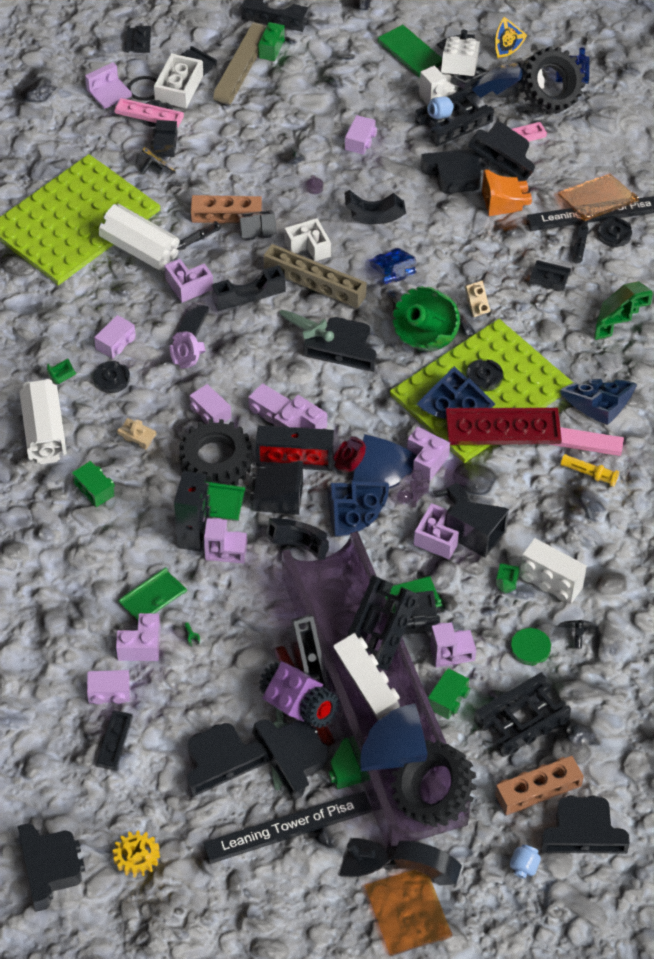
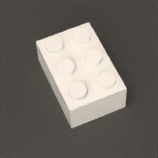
M459 37L447 38L443 51L441 73L474 76L478 62L480 41H476L473 38L462 40Z
M171 53L154 85L155 100L187 108L203 77V61Z
M535 538L523 553L520 577L526 582L540 587L541 590L555 595L559 600L571 604L583 588L587 565Z

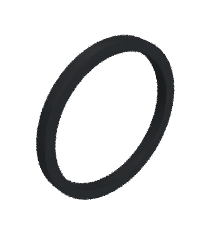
M139 76L129 83L128 89L131 91V86L138 80L149 79L156 82L157 79L151 76ZM132 93L131 97L140 101H148L154 99L155 94L150 97H138Z

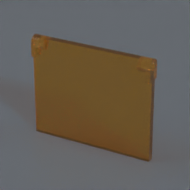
M611 173L558 192V196L576 211L584 221L639 201V197Z
M411 870L365 885L390 956L437 941H443L453 936L428 875L417 870Z

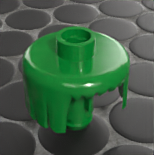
M418 286L416 289H409V294H402L400 297L402 301L396 303L398 309L393 311L395 319L392 321L393 327L396 328L395 333L400 337V340L413 348L427 352L440 350L450 344L455 338L460 325V314L455 302L445 293L432 287Z

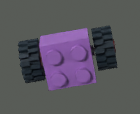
M278 661L274 662V664L271 663L269 669L267 667L264 669L266 673L261 674L263 680H259L261 684L259 687L264 694L262 699L287 715L303 722L305 720L318 728L327 726L326 722L330 724L332 717L335 719L336 715L334 713L339 710L337 708L339 706V699L335 694L322 687V683L281 661L280 663Z

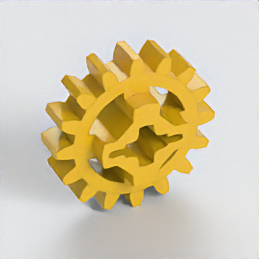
M139 830L136 831V835L128 832L127 838L120 836L121 843L115 842L116 849H113L114 864H118L119 871L124 869L126 876L130 872L133 873L135 878L137 873L145 876V870L152 872V865H158L157 859L160 858L159 844L155 843L154 837L148 839L147 832L143 836L140 835ZM146 846L150 849L151 854L146 850ZM122 854L127 858V861L122 858Z

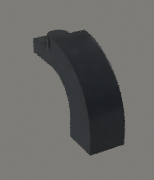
M350 189L344 193L345 205L351 210L352 218L361 223L385 224L397 220L406 214L404 200L395 193L379 201L363 200Z
M269 518L266 537L273 544L296 545L311 552L318 560L326 559V554L329 551V541L327 540L326 532L310 524L295 520Z
M405 840L399 841L397 846L387 847L386 852L391 862L384 866L386 870L413 869L428 875L439 886L457 884L462 865L448 853L428 844Z

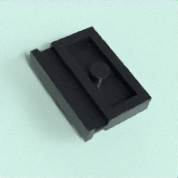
M142 25L135 26V28L128 26L126 53H129V51H134V53H150L151 26Z
M193 46L190 47V50H186L180 55L202 60L203 76L213 69L214 65H217V59Z
M537 260L530 276V282L564 291L571 268Z

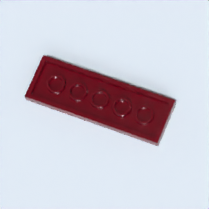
M558 407L446 408L445 411L447 438L450 445L561 444L562 442Z

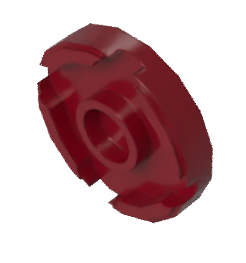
M356 436L349 437L350 440L343 441L335 452L334 460L336 464L334 466L342 473L353 471L361 463L365 455V442Z

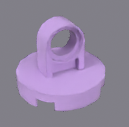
M188 331L178 332L172 338L174 341L173 345H170V356L174 364H178L181 369L193 367L198 361L199 354L206 352L204 342H197L196 337Z

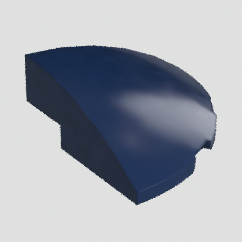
M518 63L499 66L482 75L475 82L472 90L480 98L491 91L498 95L521 80L522 69Z
M454 366L416 405L435 417L446 419V408H492L495 403L470 378L467 379Z
M591 379L587 381V384L580 386L577 383L570 384L562 388L560 394L585 415L608 425L625 407L635 391L637 383L615 379L614 382L603 383L602 379Z
M364 434L365 455L361 463L355 468L353 481L389 483V489L399 485L401 479L407 474L411 475L414 470V460L418 455L393 442Z
M363 481L330 483L327 487L328 504L334 537L356 534L370 526L378 518L379 513L386 504L389 483Z
M416 704L394 709L373 725L362 747L361 771L404 767V763L426 761L427 749Z

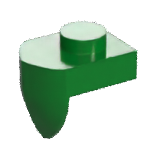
M68 358L53 367L49 363L47 364V374L53 383L60 384L76 375L75 369Z
M500 563L496 586L501 592L509 593L516 589L520 567Z

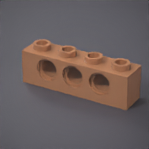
M192 195V223H213L214 221L218 223H238L237 214L262 211V196Z
M573 756L561 757L552 764H544L531 772H522L513 779L500 781L496 785L495 796L507 816L581 787L584 776ZM553 775H559L561 778H556ZM535 782H539V783H541L542 785H536V784H534V783H535ZM515 790H522L523 792L518 793Z

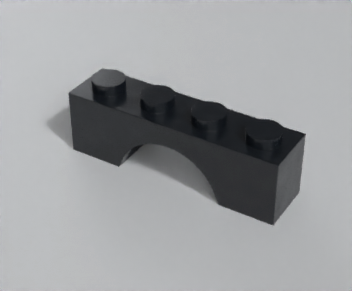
M244 0L241 5V18L264 24L269 22L284 25V28L303 32L309 20V7L292 4L285 9H273L268 7L263 0Z
M277 265L263 269L260 275L248 284L235 285L229 279L211 284L212 299L217 310L221 311L286 292V278L280 266Z

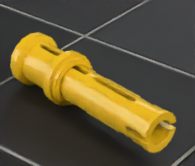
M567 454L563 455L560 464L561 466L594 477L595 481L601 480L609 483L611 487L615 486L619 476L618 470H609L604 468V465L596 466Z

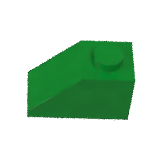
M348 738L343 739L331 761V770L328 771L330 782L335 783L337 790L361 783L362 772Z

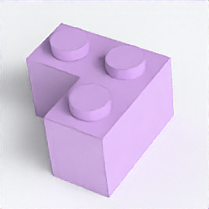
M178 259L164 265L165 280L182 303L212 290L213 275L205 264L188 270L182 260Z
M297 395L274 417V426L326 429L327 413L300 395Z
M417 426L407 441V449L418 455L414 460L413 474L430 482L449 457L450 442Z
M431 503L415 530L414 545L450 559L457 547L459 532L445 526L448 510Z
M207 518L204 535L205 559L245 564L247 533L239 531L228 532L227 520Z
M139 614L138 631H117L116 650L118 661H159L161 629L159 614Z
M452 622L438 623L432 626L430 649L436 668L475 661L476 647L471 630L454 632Z

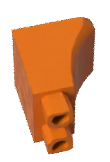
M489 169L483 171L482 195L489 216L522 211L523 206L531 205V193H526L528 192L527 181L518 182L517 177L500 176Z

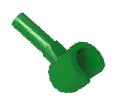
M186 622L184 625L188 632V645L192 647V639H196L198 644H200L199 634L194 633L189 622Z

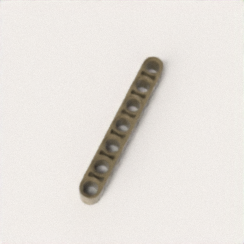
M252 23L214 91V101L231 105L259 55V42L267 25Z

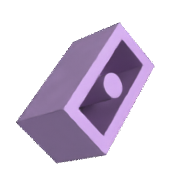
M356 115L345 137V150L364 155L366 150L371 147L372 138H375L377 134L375 120Z
M117 315L94 337L96 350L113 359L135 339V325Z
M263 383L248 397L249 409L273 424L274 417L291 402V400Z
M208 384L190 395L191 410L194 413H198L205 424H208L209 419H213V423H219V419H224V422L231 418V406Z
M129 670L88 672L87 694L89 703L103 704L114 702L121 704L130 702Z

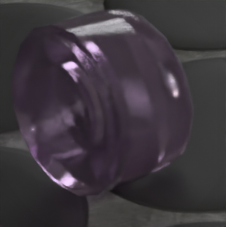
M311 175V179L306 183L307 191L311 194H319L323 191V181L316 178L315 175Z

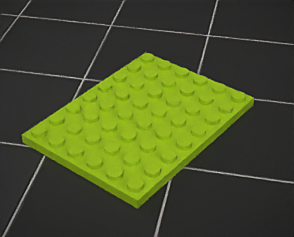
M88 154L0 217V242L59 286L114 245L99 236V227L101 223L105 224L106 222L104 216L114 204H120L146 220L159 212L161 207L146 194Z
M497 319L391 389L390 396L430 433L448 441L446 419L435 417L422 410L416 404L454 366L465 377L467 367L478 359H482V361H487V359L493 360L502 367L503 379L500 386L492 391H483L495 403L492 408H545L562 396L560 394L562 388L574 382L502 320ZM450 445V451L463 463H466L490 445Z

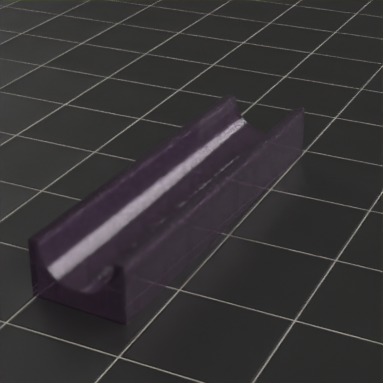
M358 531L350 533L347 543L340 550L326 557L325 560L301 561L295 559L290 550L283 551L282 579L297 617L312 614L314 617L329 689L339 699V706H337L339 710L335 712L344 738L349 739L361 770L360 761L363 744L369 731L378 720L333 647L346 638L372 575L376 576ZM385 596L381 603V608H384L387 601ZM381 613L374 629L375 632L382 633L389 615ZM368 634L367 639L365 641L367 645L372 636L371 634ZM379 638L375 650H379L382 639ZM401 638V642L397 647L388 670L376 668L379 672L384 671L389 680L386 684L390 689L394 688L400 697L397 700L400 707L416 704L424 739L430 740L433 743L439 740L446 744L405 642ZM436 766L424 776L421 783V796L425 802L429 804L436 803L442 800L448 793L451 785V774L446 767ZM400 767L361 771V782L386 847L397 846L398 842L402 840L418 841L468 826L470 801H467L465 804L468 810L465 813L460 811L457 814L459 817L457 821L448 819L449 825L446 826L437 824V827H432L428 824L423 825L404 815L405 812L397 807L399 802L393 800L392 795L396 793V790L391 788V783L396 782V777L392 776L393 771H398Z

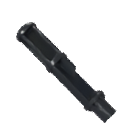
M583 219L578 227L572 257L575 263L583 261L589 230L588 220Z
M214 221L190 236L180 239L177 250L186 249V246L205 239V237L216 231H220V224Z

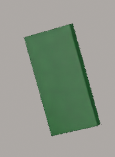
M403 24L378 37L377 42L417 77H420V72L433 66L437 68L442 65V57Z

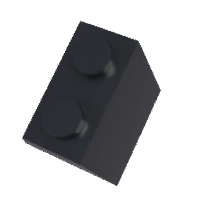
M303 461L257 469V475L253 476L252 488L255 489L254 492L250 493V503H253V511L299 515L303 491Z
M458 500L454 506L451 505L446 513L448 517L445 526L459 532L458 543L486 558L506 533L509 509Z

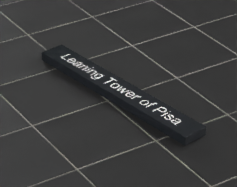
M654 196L527 214V222L530 230L536 231L581 224L583 219L591 223L603 221L607 218L611 220L654 213Z
M365 791L203 842V846L209 863L212 864L371 813L372 808Z

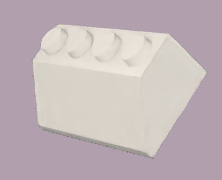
M353 633L333 646L340 661L377 720L400 707L397 701L400 699L394 688L390 689L386 684L389 682L384 671L379 672L376 668L378 662L373 654L368 655L365 649L368 646L362 637L358 639L356 634Z

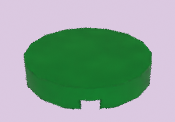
M526 628L518 631L512 638L511 651L517 661L524 665L534 666L548 659L551 652V641L543 631L535 628Z

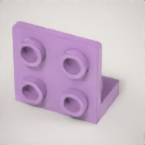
M114 62L85 75L87 91L104 109L118 103L120 98L127 99L132 96V92L118 79L117 65Z

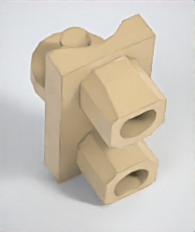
M480 280L465 285L466 299L469 302L472 317L490 312L483 281Z
M127 418L123 426L117 430L118 435L123 436L124 440L128 442L133 441L145 450L151 445L152 440L157 435L155 430L142 425V421L139 419L133 421Z

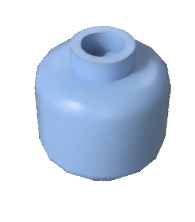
M446 96L435 97L430 100L427 110L434 119L448 118L452 114L453 103Z
M523 844L522 847L515 848L509 866L514 870V875L526 879V876L536 874L541 857L537 849Z

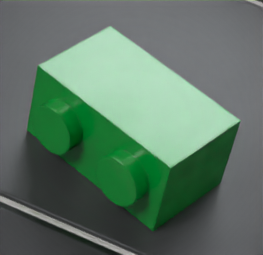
M268 23L259 42L260 59L275 62L285 41L284 25Z
M91 461L72 472L73 484L95 507L100 506L115 496V485L112 479L107 478L103 474L102 469L98 465L95 466Z
M447 668L428 697L427 709L449 720L451 715L456 714L459 710L462 698L466 699L470 692L469 678Z

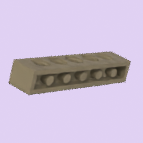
M274 244L263 255L264 269L279 265L287 280L357 309L366 298L367 282Z

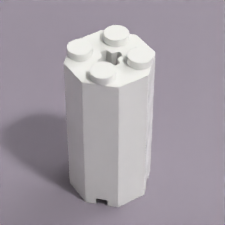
M114 204L104 216V219H106L105 224L101 223L99 227L100 237L158 270L165 271L164 265L168 264L171 259H175L178 255L179 250H177L180 242L178 237L120 204Z
M50 379L25 382L19 392L28 457L32 461L33 458L37 459V463L40 464L57 462L60 460V455L63 454L64 456L67 454L57 385H54Z

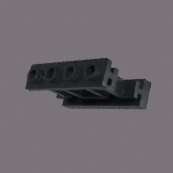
M471 86L447 96L453 103L452 112L456 111L460 115L454 119L449 117L444 119L432 118L427 110L428 105L420 107L415 111V122L421 126L428 123L432 127L430 129V137L433 138V143L437 147L492 123L494 117V109L491 106L488 107L486 104L479 107L475 103L477 101V94L473 93Z
M372 575L346 638L355 633L358 639L362 637L366 641L368 634H371L372 636L367 645L368 648L365 650L374 655L378 662L376 667L387 671L401 642L405 628L409 623L413 609L417 604L419 594L401 587L398 596L390 594L393 583ZM384 596H387L388 598L384 605V608H381L380 606L384 599ZM395 601H398L395 612H391ZM381 613H385L389 617L382 633L379 634L374 629ZM380 638L383 641L381 643L379 650L377 651L375 650V648Z
M540 672L476 710L474 722L478 727L482 726L481 729L483 731L490 727L496 730L501 737L497 740L496 747L498 750H501V755L506 757L509 754H515L525 744H532L540 735L550 733L555 726L565 724L570 719L571 707L569 705L566 706L565 701L555 705L546 694L550 692L551 685L546 683V676ZM536 694L540 702L534 704L529 697ZM526 707L534 716V719L522 725L513 714ZM547 708L552 714L544 719L545 716L541 713V710ZM502 713L507 720L503 724H501L496 718ZM514 728L519 735L511 739V735L507 731Z

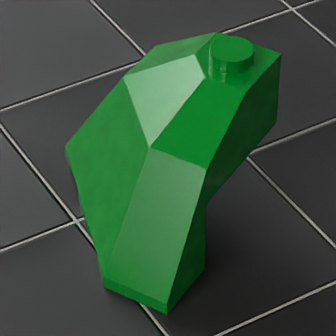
M640 281L624 284L604 300L596 323L595 340L611 337L614 324L631 321L632 315L639 312V307L651 305L652 290Z

